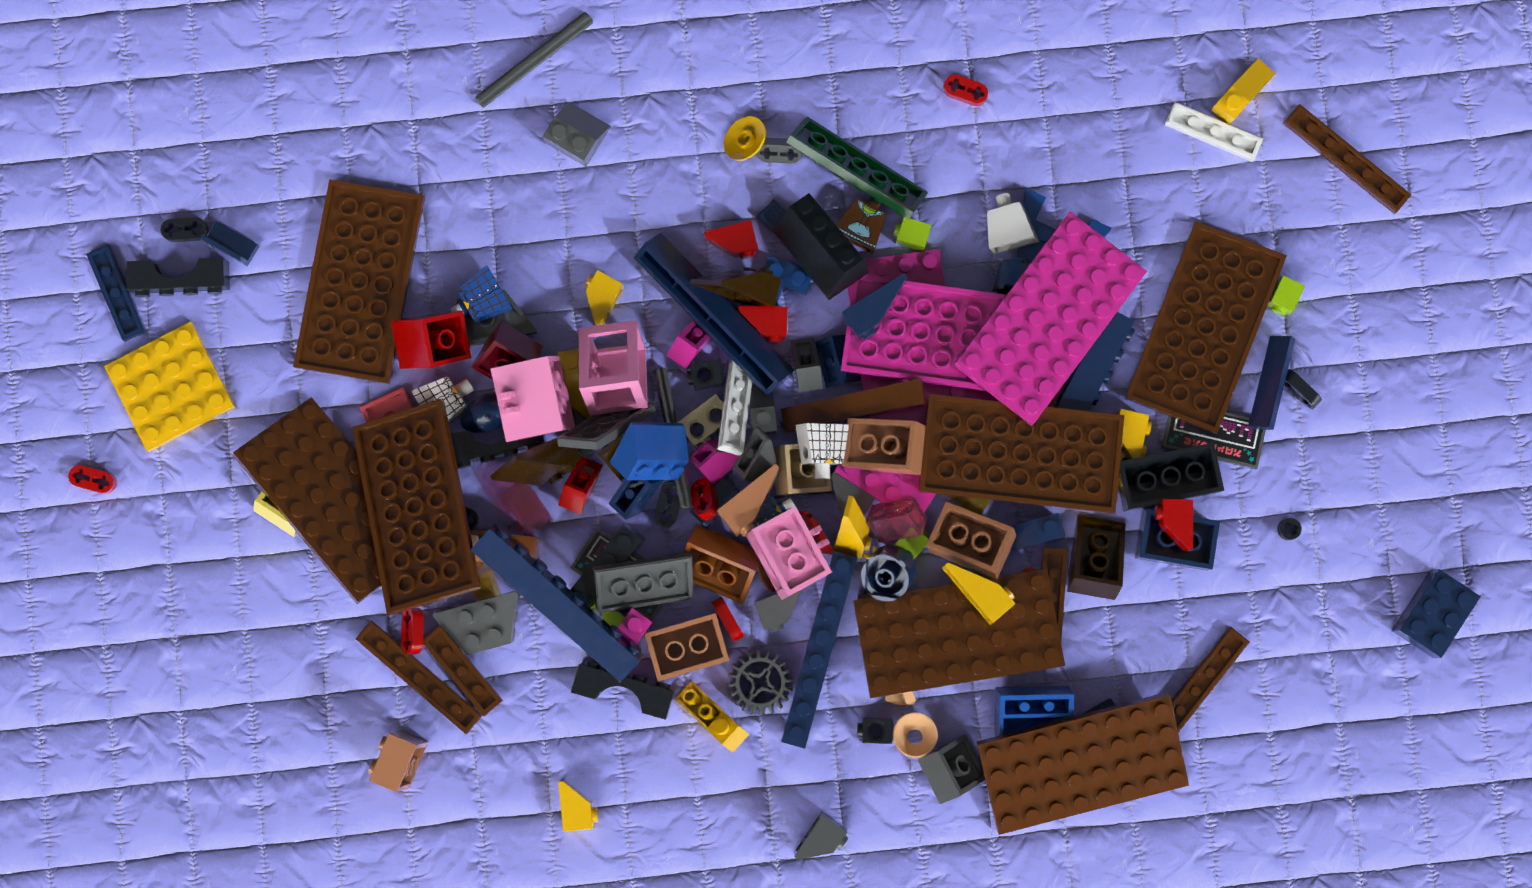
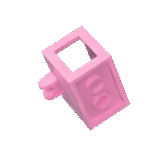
M637 321L578 328L579 389L590 416L648 408L646 347ZM627 332V345L596 349L592 337Z
M545 356L491 368L506 442L569 430L575 427L560 356Z
M796 506L752 529L746 535L781 600L832 573L820 551L821 548L830 544L828 539H823L816 544L812 536L822 531L821 526L819 525L809 531Z

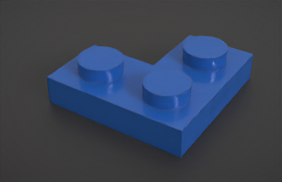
M768 256L764 268L772 270L774 276L782 279L775 306L778 304L783 288L806 296L811 278L803 268Z

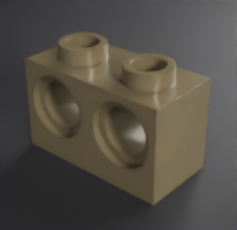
M716 394L677 422L685 425L686 437L694 448L701 446L705 441H712L711 436L718 431L720 432L721 421L713 422L710 419L712 411H723V403ZM696 424L704 428L703 434L698 437L690 433L691 427Z

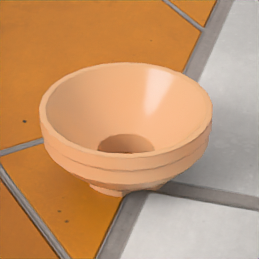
M906 714L894 726V744L905 756L911 758L924 757L934 749L937 743L938 731L936 725L924 714ZM912 730L919 731L922 735L921 742L911 744L907 739L908 733Z

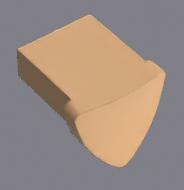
M913 692L885 696V701L902 706L913 705L916 701Z

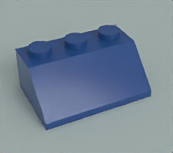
M631 422L610 463L626 480H678L689 460L685 425L682 423Z

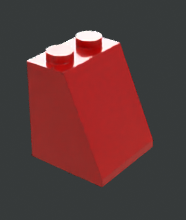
M463 310L412 316L391 321L400 369L433 368L472 358Z

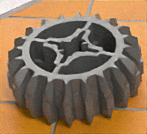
M756 649L757 657L752 658L751 652L748 651L746 652L749 658L747 661L741 656L738 657V660L742 663L740 667L732 664V668L738 670L737 673H728V677L735 678V682H729L727 686H735L736 689L730 692L729 695L732 697L738 694L739 698L734 702L735 705L743 701L745 704L742 707V711H746L749 705L752 707L751 715H755L756 708H760V714L764 716V708L769 707L770 713L773 714L774 708L772 705L776 703L778 708L781 709L783 705L779 700L781 698L785 701L789 700V697L784 695V691H793V688L786 687V682H793V678L785 677V674L790 673L791 669L788 668L783 671L781 667L787 662L783 660L778 664L776 660L779 654L777 653L773 659L768 658L770 650H766L765 657H760V649ZM762 661L768 663L759 674H754L745 669L754 662ZM774 667L778 670L781 677L780 690L769 682V675ZM766 671H768L767 675L765 676L767 678L765 682H768L767 685L771 687L772 690L768 689L767 687L764 688L761 686L759 689H757L756 693L753 694V691L756 688L754 684L756 683H753L754 679L749 677V675L760 678L762 675H764ZM741 675L752 683V689L747 698L740 688ZM761 691H767L776 696L771 701L765 703L753 702Z

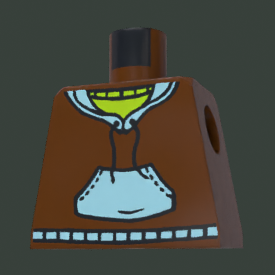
M869 195L866 203L855 199L836 226L851 244L874 254L886 213L878 210L881 203Z

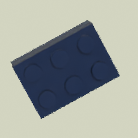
M1142 510L1135 559L1205 571L1213 570L1220 521L1193 516V550L1183 551L1159 526V520L1155 519V510Z
M1430 570L1393 627L1392 632L1430 657L1442 658L1481 596L1442 570Z

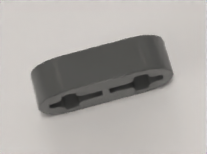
M765 138L761 149L756 155L763 162L791 164L801 159L802 152L796 151L791 145L786 143L788 139ZM765 148H769L770 152H765ZM789 149H794V152L792 154L789 153Z

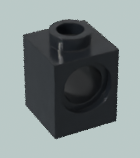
M719 359L690 364L691 370L686 371L688 384L694 385L695 391L723 386ZM701 370L710 371L711 378L708 381H700L697 376Z
M862 717V723H857V738H862V743L892 744V718ZM874 723L879 724L882 730L881 734L876 738L870 737L868 734V727Z

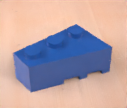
M1069 686L995 687V736L1074 716V693Z

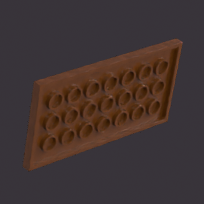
M329 179L293 364L294 368L390 384L396 355L391 321L403 318L425 201L424 195Z
M1195 221L1125 399L1217 434L1287 255Z
M929 394L919 492L1116 513L1125 415L1046 407L1036 422L1030 425L1000 401Z
M311 397L235 450L233 457L358 605L382 586L357 451Z
M439 399L352 427L386 613L393 615L480 589L481 584L475 554L471 551L473 544L445 402Z
M1047 569L999 576L997 580L986 578L999 584L1002 588L1007 587L1014 595L1013 601L1016 603L991 625L955 584L907 591L894 601H880L874 597L853 600L870 699L1064 667L1065 661Z
M1168 692L976 741L994 821L999 835L1189 786L1171 696Z

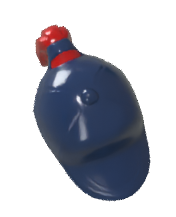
M495 392L478 397L463 410L460 422L465 430L472 433L490 432L503 426Z

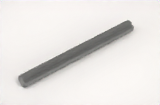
M586 12L581 14L475 97L479 105L483 108L587 29L593 24L591 16Z
M666 368L655 369L654 376L663 422L677 423ZM685 466L683 474L678 480H675L681 509L693 507Z

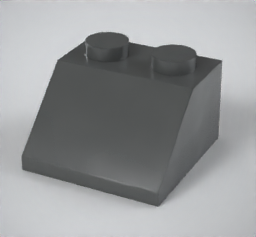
M569 102L554 117L544 133L543 139L547 145L587 167L611 126Z
M966 734L918 759L940 804L960 797L985 781L982 765Z
M821 811L795 849L794 857L799 860L834 853L836 848L841 850L848 840L846 828Z

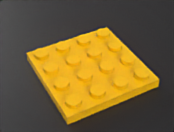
M191 321L104 366L148 452L236 407L197 329Z

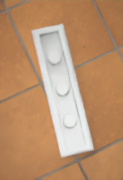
M1174 102L1165 122V126L1251 162L1255 160L1263 138L1177 102Z
M733 360L728 365L717 449L740 456L744 451L752 380Z

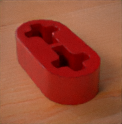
M955 74L950 75L945 80L944 93L952 99L972 106H981L987 100L988 89L980 82ZM956 81L958 82V87L965 90L956 89L953 92L948 84H953ZM976 89H979L983 97H979L976 100L973 98L974 94L967 92V90L975 92Z
M83 465L74 466L68 474L72 485L102 494L111 493L117 486V480L113 474ZM83 470V474L90 476L89 481L80 480L79 483L76 474L81 473ZM106 477V480L109 481V486H104L102 489V485L95 483L96 478L104 480Z
M698 479L691 487L693 510L702 520H710L717 514L719 507L716 489L708 479Z
M722 596L713 600L711 603L733 642L744 637Z
M420 608L409 609L402 613L401 646L405 654H419L423 648L424 617Z

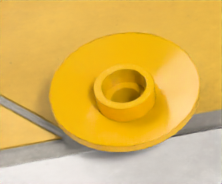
M754 116L743 117L733 123L724 138L726 154L736 161H743L754 156L761 149L765 141L766 128L764 123Z

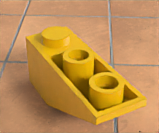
M693 681L675 698L732 753L749 735Z

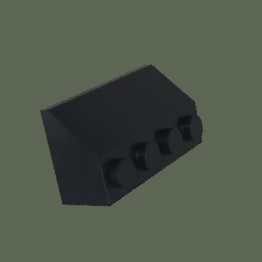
M810 193L789 206L776 227L774 234L828 300H831L868 274L865 259Z
M1214 443L1120 461L1118 489L1123 512L1159 505V501L1162 499L1185 500L1224 491Z

